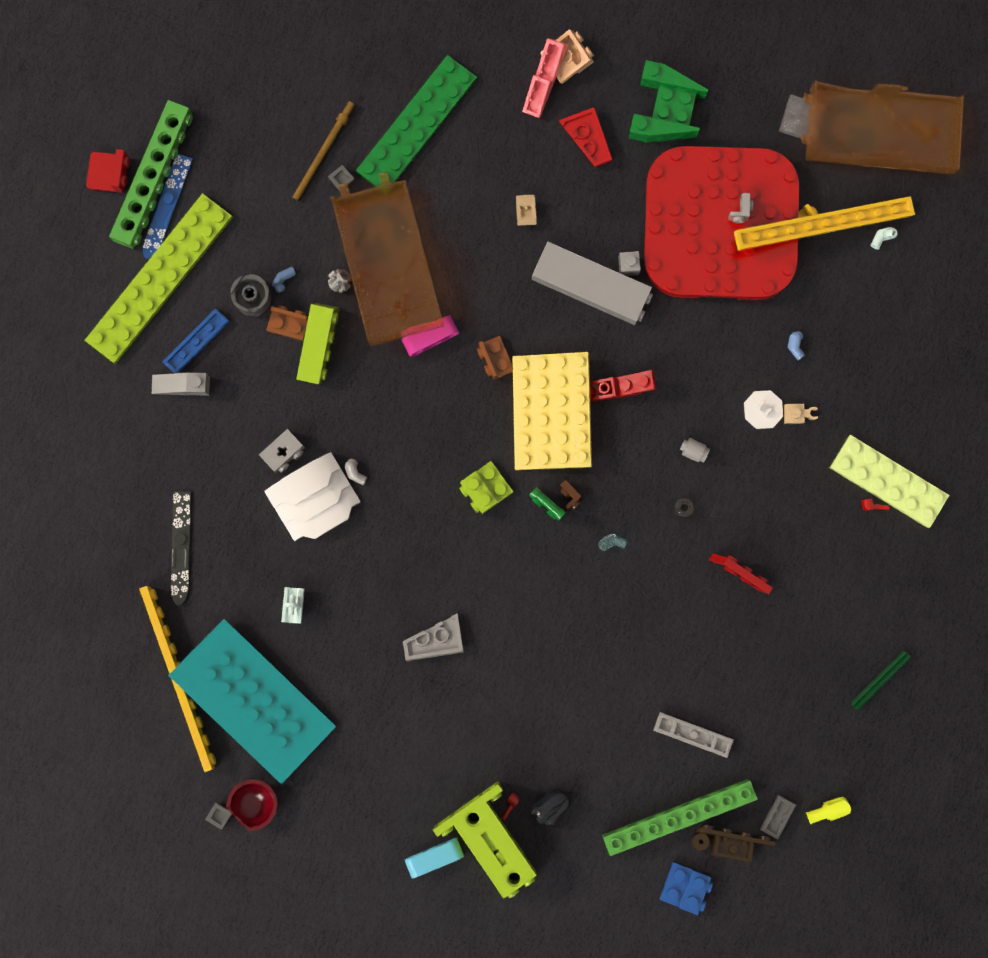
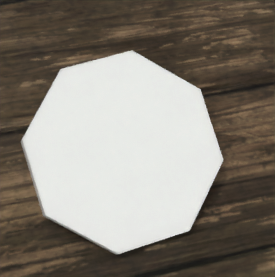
M754 391L744 402L745 419L756 429L773 428L783 417L782 400L772 391Z

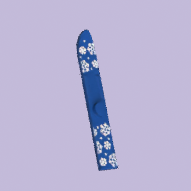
M178 154L173 162L144 241L143 255L146 259H150L163 243L193 158Z

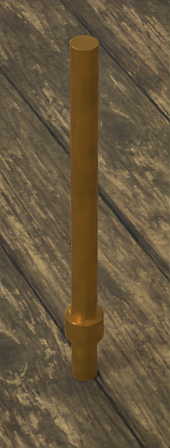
M349 101L343 112L337 116L336 124L293 194V199L299 201L341 128L347 124L348 116L355 106L352 102Z

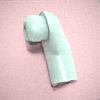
M892 227L878 230L870 246L874 249H879L883 241L897 236V230Z

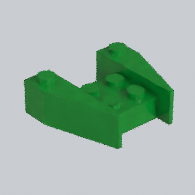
M646 60L640 86L658 89L653 116L651 118L634 114L628 139L647 143L696 138L700 128L689 126L695 98L705 100L708 89L665 64Z

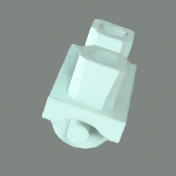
M284 588L281 622L301 624L305 589Z

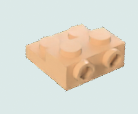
M570 29L557 39V41L569 45L556 76L561 84L574 74L582 72L594 62L592 60L594 56L592 51L588 47L584 48L581 43L584 41L582 36Z

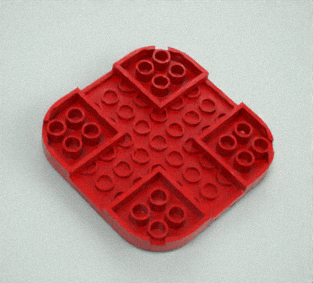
M681 146L662 153L652 164L646 184L644 267L650 282L662 293L678 298L722 297L737 298V300H765L783 291L792 280L797 268L798 239L738 251L734 231L798 218L799 180L792 163L782 154L762 148ZM742 193H750V200H753V211H750L748 221L733 223V220H728L730 212H740Z

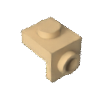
M535 195L516 196L518 226L536 225Z

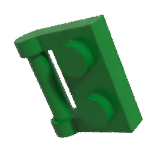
M536 487L529 495L539 507L543 505L548 509L546 513L554 520L557 519L559 521L566 514V511L558 507L539 488Z

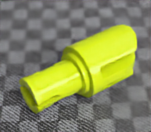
M838 797L823 802V807L806 812L810 824L826 818L833 821L850 814L851 807L846 798Z

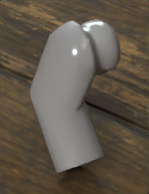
M349 459L345 463L348 478L364 486L368 477L358 473V463L355 459Z

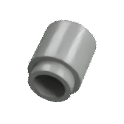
M689 438L688 441L684 439L680 448L683 451V456L703 463L710 451L705 444Z

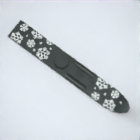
M173 492L171 594L176 605L183 604L189 590L191 492Z

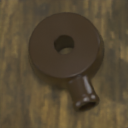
M696 833L692 837L694 849L704 851L709 847L710 839L707 834Z

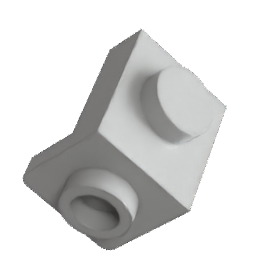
M742 193L740 212H730L728 220H733V223L748 221L750 211H753V200H750V193Z

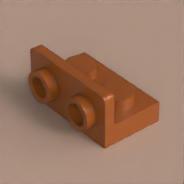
M277 305V308L271 307L272 313L266 329L267 332L304 342L308 322L306 313L295 310V313L290 312L288 308Z
M500 336L486 342H479L480 348H477L480 358H484L487 365L484 368L488 377L492 376L493 380L513 372L512 363Z

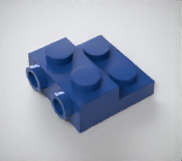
M672 862L659 899L698 915L699 911H704L706 901L703 899L706 892L710 893L713 882L710 881L711 877L707 874Z

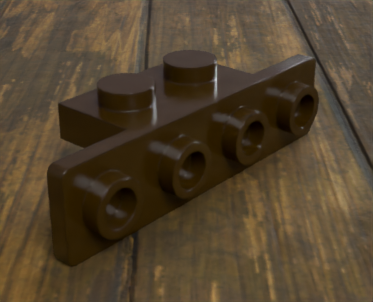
M702 825V828H696L697 833L714 836L711 856L751 863L754 844L769 847L776 846V842H772L771 838L766 836H759V839L752 838V834L740 832V835L733 834V830L721 828V831H716L714 826Z

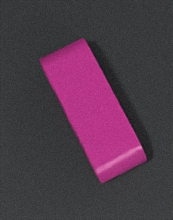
M449 315L407 335L402 339V342L409 356L414 357L456 336L459 331Z

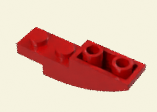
M649 370L616 378L610 377L590 382V402L623 398L657 390L654 371Z

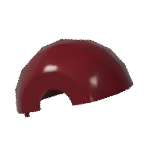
M251 779L242 781L232 789L228 795L226 808L249 831L262 829L272 821L278 804L276 794L268 784Z

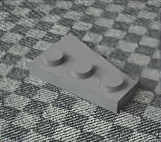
M458 614L404 640L406 661L462 653L463 645Z

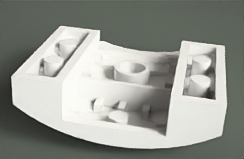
M331 452L294 471L265 491L294 541L303 536L312 539L318 538L347 521L351 508L360 503L359 498Z

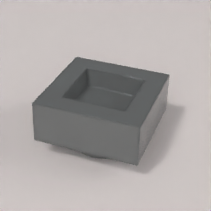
M343 165L328 176L340 193L355 181Z
M216 802L205 820L222 830L232 814L226 807Z

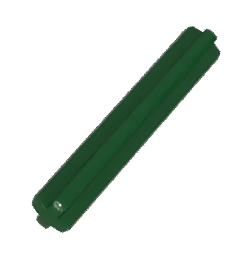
M902 651L851 701V705L856 710H860L911 659V656L906 651Z

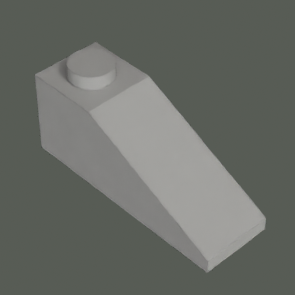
M206 373L152 375V394L209 396L210 377Z

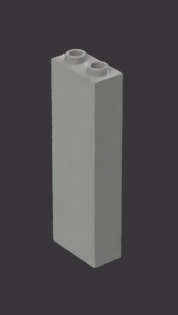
M548 241L532 274V280L633 325L636 324L637 320L641 322L645 313L642 310L644 304L649 305L653 296L650 293L652 287Z

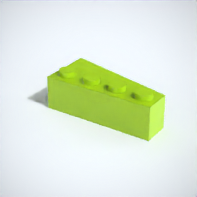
M320 303L311 304L297 380L315 384L322 383V380L325 381L327 376V369L325 367L326 362L330 360L331 351L329 350L334 340V328L338 320V307Z

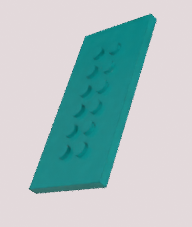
M225 619L168 675L281 784L336 727Z

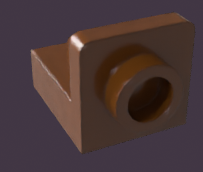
M565 480L560 484L562 488L560 492L566 499H572L565 506V509L567 511L570 508L574 510L581 503L579 501L581 495Z

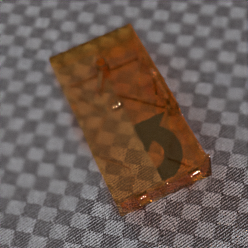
M815 80L810 87V95L804 92V102L809 104L807 135L803 133L801 135V143L806 144L805 160L954 174L960 169L964 96L953 97L902 92L901 90H908V87L893 84H876L871 91L859 90Z
M387 172L379 174L382 186L350 194L348 185L345 183L339 185L341 197L330 196L370 346L444 327L406 182L403 180L390 184Z

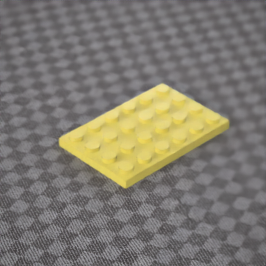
M589 353L513 356L515 470L592 467Z

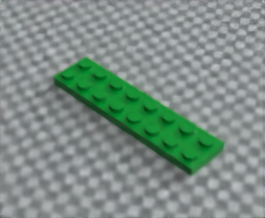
M447 55L357 168L356 173L384 194H387L475 83L477 76Z

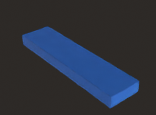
M215 308L162 362L174 374L180 373L230 321Z

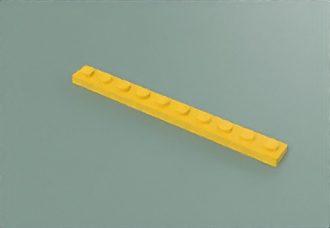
M910 196L734 231L739 251L911 217L915 215Z
M150 586L140 588V592L170 674L181 662H177L175 656L177 654L174 643L170 642L168 637L171 636L170 630L167 625H164L162 620L164 613L161 607L157 606L156 600L158 597L156 591L151 589ZM172 680L204 772L215 769L216 759L214 754L209 752V739L206 734L203 735L201 729L203 727L200 716L196 715L194 710L197 709L196 703Z

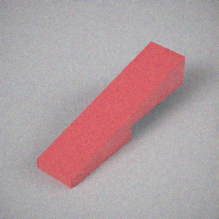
M547 38L537 73L533 75L522 112L538 118L541 117L569 46L568 44Z

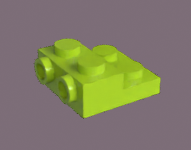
M492 461L460 482L461 487L459 488L465 497L469 495L473 501L470 504L476 513L480 511L482 515L513 493V490Z

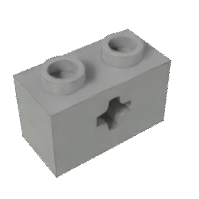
M287 429L262 451L259 456L275 473L279 471L282 473L289 467L288 463L293 458L296 460L304 453L302 450L305 447ZM281 449L286 450L287 455L285 457L281 455Z

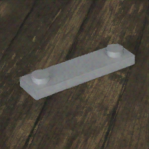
M659 712L653 729L656 732L726 758L729 755L734 740Z

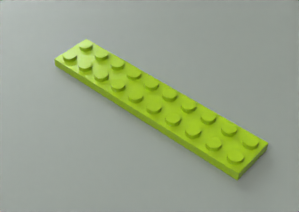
M202 193L84 341L116 364L232 220V215Z

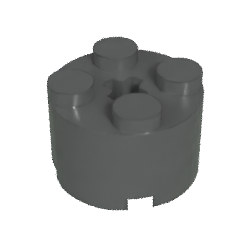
M257 275L241 276L235 280L231 287L232 301L244 315L258 317L271 304V291L266 282ZM249 293H250V294H253V293H254V297H250V298H249V297H248V294H249Z

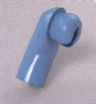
M292 267L279 272L275 277L272 287L277 293L284 291L285 286L283 282L286 279L295 276V271Z
M799 331L793 332L788 342V349L797 361L805 356L804 352L800 349L803 334Z

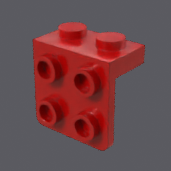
M116 149V154L92 152L86 183L87 188L124 193V188L127 185V168L130 165V158L126 152Z

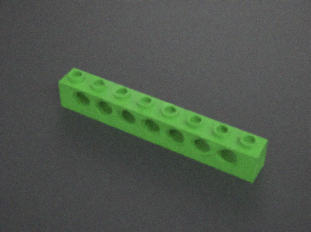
M170 100L167 101L109 235L113 242L131 249H135V246L139 245L142 238L141 232L143 228L147 227L149 222L148 216L150 211H153L156 206V197L162 192L163 181L171 171V162L178 155L177 148L184 141L186 127L190 126L193 116L188 107ZM173 122H179L176 127H170ZM170 138L171 142L167 145H164V140ZM160 155H163L164 159L160 162H157L156 158ZM152 172L157 173L155 178L149 179V175ZM149 189L148 195L141 196L143 190ZM142 206V210L139 213H134L136 207ZM129 224H135L132 230H127Z
M746 779L605 833L602 837L609 855L612 856L758 799L751 781Z

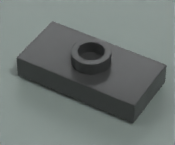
M777 795L760 830L779 839L796 804Z

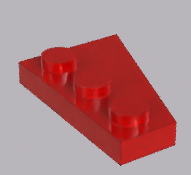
M594 107L559 120L560 124L595 168L613 161Z
M712 553L709 558L714 564L724 565V570L736 576L740 575L742 581L760 592L766 594L771 592L773 587L767 584V579L760 575L756 577L752 574V569L745 565L741 567L737 564L738 560L730 555L724 557Z

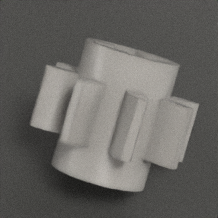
M338 268L328 275L330 278L328 284L333 291L341 293L343 290L347 291L351 287L349 284L351 276L346 270Z

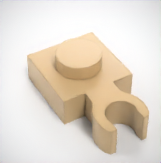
M784 404V424H804L805 418L816 420L818 417H812L810 411H816L818 408L804 409V404Z

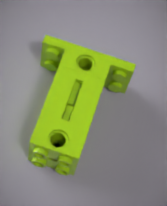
M498 781L435 825L433 831L437 837L439 835L444 837L453 830L454 825L504 899L507 896L509 898L515 896L522 885H525V887L529 886L535 881L534 878L537 875L536 870L489 803V800L494 802L502 796L501 791H503V787ZM470 813H477L479 819L472 821L468 815ZM511 873H518L520 875L516 880L509 877Z

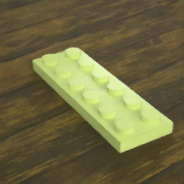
M852 435L848 436L829 467L927 528L931 527L949 497L947 493Z

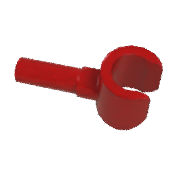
M873 499L861 501L862 508L865 511L873 509L889 510L887 505H874Z
M512 793L506 799L510 805L501 817L503 820H506L511 810L520 800L515 793Z

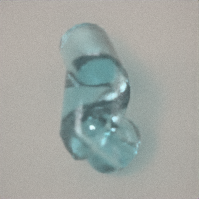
M609 534L601 538L598 545L602 551H607L614 545L624 549L627 540Z

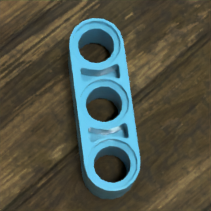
M454 838L406 858L405 863L411 878H416L463 858L464 854L458 839Z

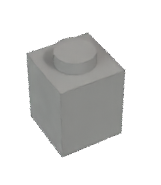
M639 251L619 253V273L625 276L639 275Z

